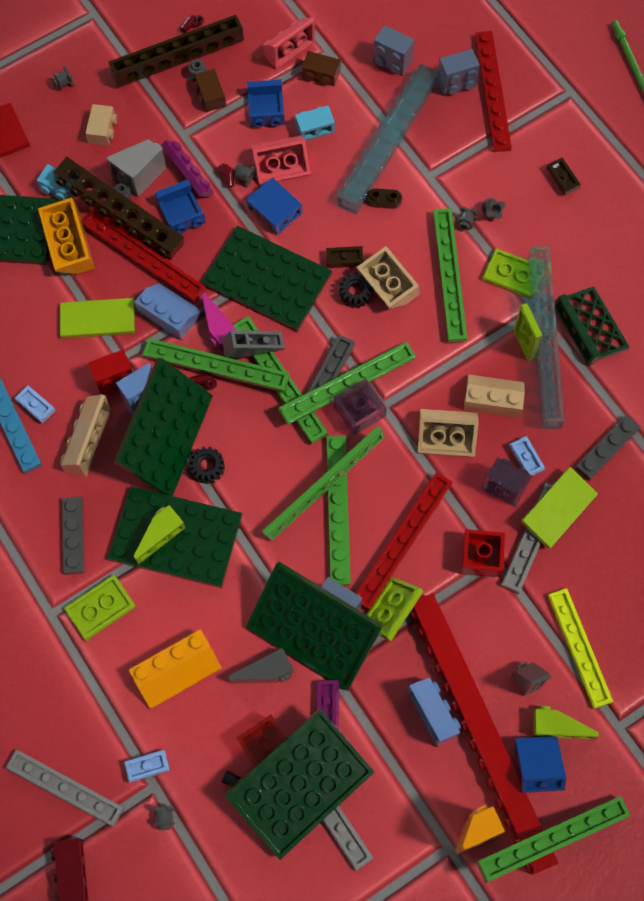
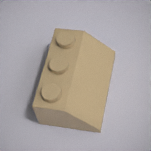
M387 246L357 266V270L389 309L404 306L420 295L419 285Z
M468 374L463 410L520 418L524 403V382Z
M420 409L418 453L475 457L479 423L478 413Z

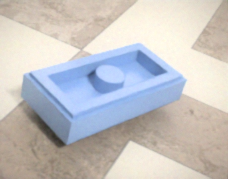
M30 386L24 388L15 397V400L42 424L56 411L52 405Z
M527 436L510 443L509 447L527 478L545 470L543 463Z
M165 750L124 762L129 783L170 771Z

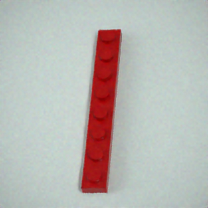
M475 32L493 152L511 151L512 145L493 32Z
M93 210L82 222L83 226L192 302L195 303L206 291L204 285Z
M437 472L434 474L356 592L358 596L362 597V607L367 610L371 609L453 483L451 480Z

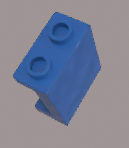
M282 80L247 82L250 127L259 128L262 126L285 125Z
M274 178L265 181L256 192H252L247 198L248 209H254L272 226V231L276 235L303 214L302 204Z
M188 179L155 192L157 203L168 226L179 234L206 223L205 214L201 211Z
M558 737L516 738L515 754L518 756L521 771L522 793L564 791L566 774Z

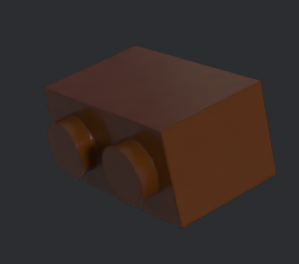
M308 51L301 67L302 78L324 85L335 86L341 70V59Z
M215 69L195 74L196 82H193L196 93H200L198 97L201 107L204 106L206 112L226 107L225 95Z

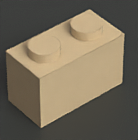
M92 104L86 129L88 144L109 146L110 139L114 137L113 126L117 124V114H115L113 106Z

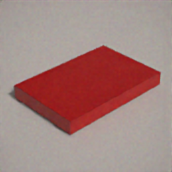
M11 102L0 106L1 158L30 146Z

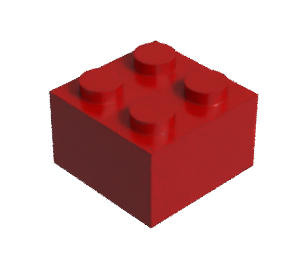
M124 349L88 363L100 394L106 396L113 395L119 390L116 382L133 373Z
M465 529L461 574L501 577L504 568L505 533Z

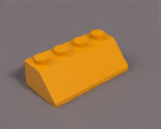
M73 198L38 208L55 271L80 274L95 269L80 213Z
M200 629L129 669V672L149 708L152 709L219 671L222 667Z
M484 805L468 815L469 819L464 824L455 849L456 855L505 832L494 806L488 808L487 805Z

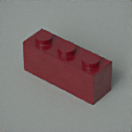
M74 838L53 842L54 847L51 848V857L56 865V869L53 870L54 883H57L58 892H55V901H89L83 839Z

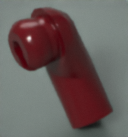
M189 16L181 25V32L187 33L190 28L201 26L204 22L203 16Z
M220 164L218 172L225 177V186L234 187V170L227 164Z
M207 373L190 377L198 385L202 384L208 389H214L217 386V381Z

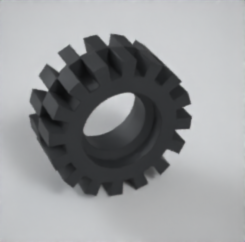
M355 272V276H352V273H349V277L344 276V280L340 282L341 301L345 302L346 306L351 304V308H354V305L360 308L361 304L364 307L366 302H370L373 288L362 274L358 276V272ZM357 285L362 287L363 292L360 295H352L349 292V288Z
M202 447L201 451L197 449L196 454L192 453V459H189V468L195 480L198 479L200 483L204 481L205 484H209V481L215 483V479L219 480L221 478L220 475H223L225 465L222 455L218 453L217 449L212 450V447H208V449ZM205 459H210L214 462V467L211 471L205 472L200 469V463Z

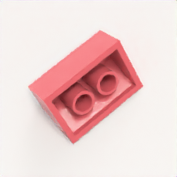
M301 18L262 45L263 56L275 69L315 42V19Z
M302 135L251 145L259 185L269 181L271 178L280 181L311 174L306 142Z

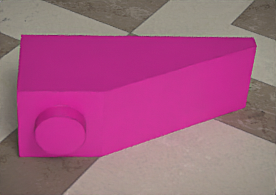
M203 293L202 297L211 336L209 340L215 348L218 347L223 352V338L230 330H238L208 295Z

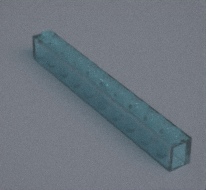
M422 64L419 65L417 70H413L409 83H405L402 94L396 97L394 107L388 110L386 120L380 123L377 134H374L370 140L369 147L363 150L361 160L355 163L353 173L347 176L344 187L338 190L336 198H338L339 207L354 214L358 213L366 200L367 192L374 187L438 83V71Z
M550 246L531 247L528 262L532 311L543 335L536 353L542 429H561L565 422Z

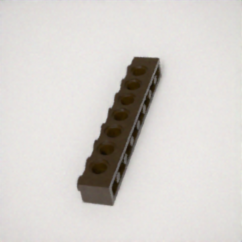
M235 14L111 60L108 63L112 77L117 87L241 42L244 40L243 27Z
M67 156L53 171L54 180L57 185L67 188L74 197L83 199L86 205L96 208L102 216L112 219L115 225L128 230L131 236L141 239L147 247L157 250V253L163 258L167 257L171 260L184 245V236ZM77 178L76 181H71L70 179ZM86 188H91L92 190H91V191H86L85 189H86ZM101 198H106L107 200H106V201H100L99 199H101ZM115 208H120V209H122V210H120V211H115L114 209H115ZM130 218H135L136 220H135V221H129L128 219H130ZM144 228H149V229H151V230H150V231H144L143 229H144ZM164 238L165 241L160 242L157 239Z

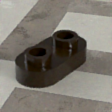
M373 188L367 192L366 201L369 206L374 208L395 209L401 205L402 195L399 191L393 189Z

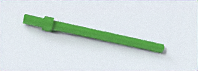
M618 20L612 22L616 33L615 37L617 42H620L644 95V77L626 40L627 35L625 31L621 29Z

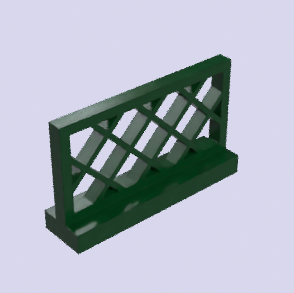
M594 286L568 296L563 294L557 298L553 306L588 366L595 364L598 360L629 349L630 346ZM591 293L595 299L594 302L584 299L585 295ZM570 300L580 302L579 307L572 306ZM582 304L592 307L591 312L582 310ZM594 309L601 310L603 317L593 314ZM579 314L589 317L588 322L581 321L578 317ZM591 319L601 322L600 327L590 325ZM603 324L611 326L612 332L603 330ZM588 329L597 332V337L589 336ZM600 334L610 337L609 342L606 343L599 340ZM612 340H618L622 346L616 347L611 345ZM597 344L606 347V352L600 354L596 348Z

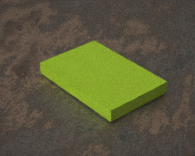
M495 248L482 281L533 300L546 267Z
M525 303L520 306L513 331L527 360L530 361L535 359L543 335L528 304Z
M112 575L64 609L85 641H88L135 609L136 606L116 576Z
M394 577L390 578L367 613L369 617L384 625L378 636L392 641L423 593L421 588Z

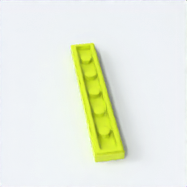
M568 589L548 594V599L592 708L596 709L612 703V697Z

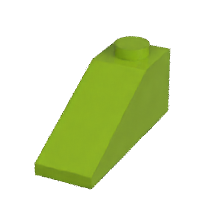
M170 505L166 508H160L153 517L134 554L138 564L186 528L184 522Z
M539 706L533 712V737L557 736L558 738L592 740L599 737V732L558 710H551L550 706Z

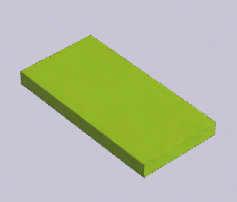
M134 298L60 303V336L62 339L135 334Z
M569 467L520 522L550 549L598 493Z

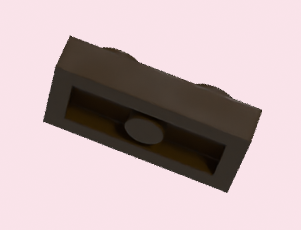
M563 157L547 164L546 169L564 195L580 188V182Z
M363 246L326 248L327 268L359 266L364 262Z

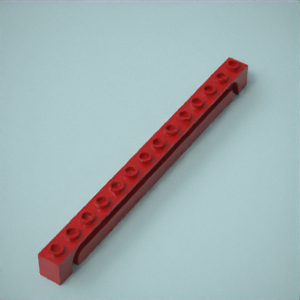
M434 593L419 598L410 611V616L419 625L417 630L421 639L425 638L427 642L425 646L426 651L430 657L433 656L436 662L434 664L438 676L442 675L444 680L442 683L446 694L450 693L453 699L451 702L452 708L455 713H459L462 719L459 721L464 733L468 732L470 740H468L472 751H476L479 759H477L481 771L485 770L488 776L486 782L491 791L494 790L497 796L495 799L497 807L505 813V824L508 830H512L515 835V839H513L514 844L543 832L544 830L527 794L522 793L519 776ZM554 852L524 866L528 872L531 871L532 875L559 863Z

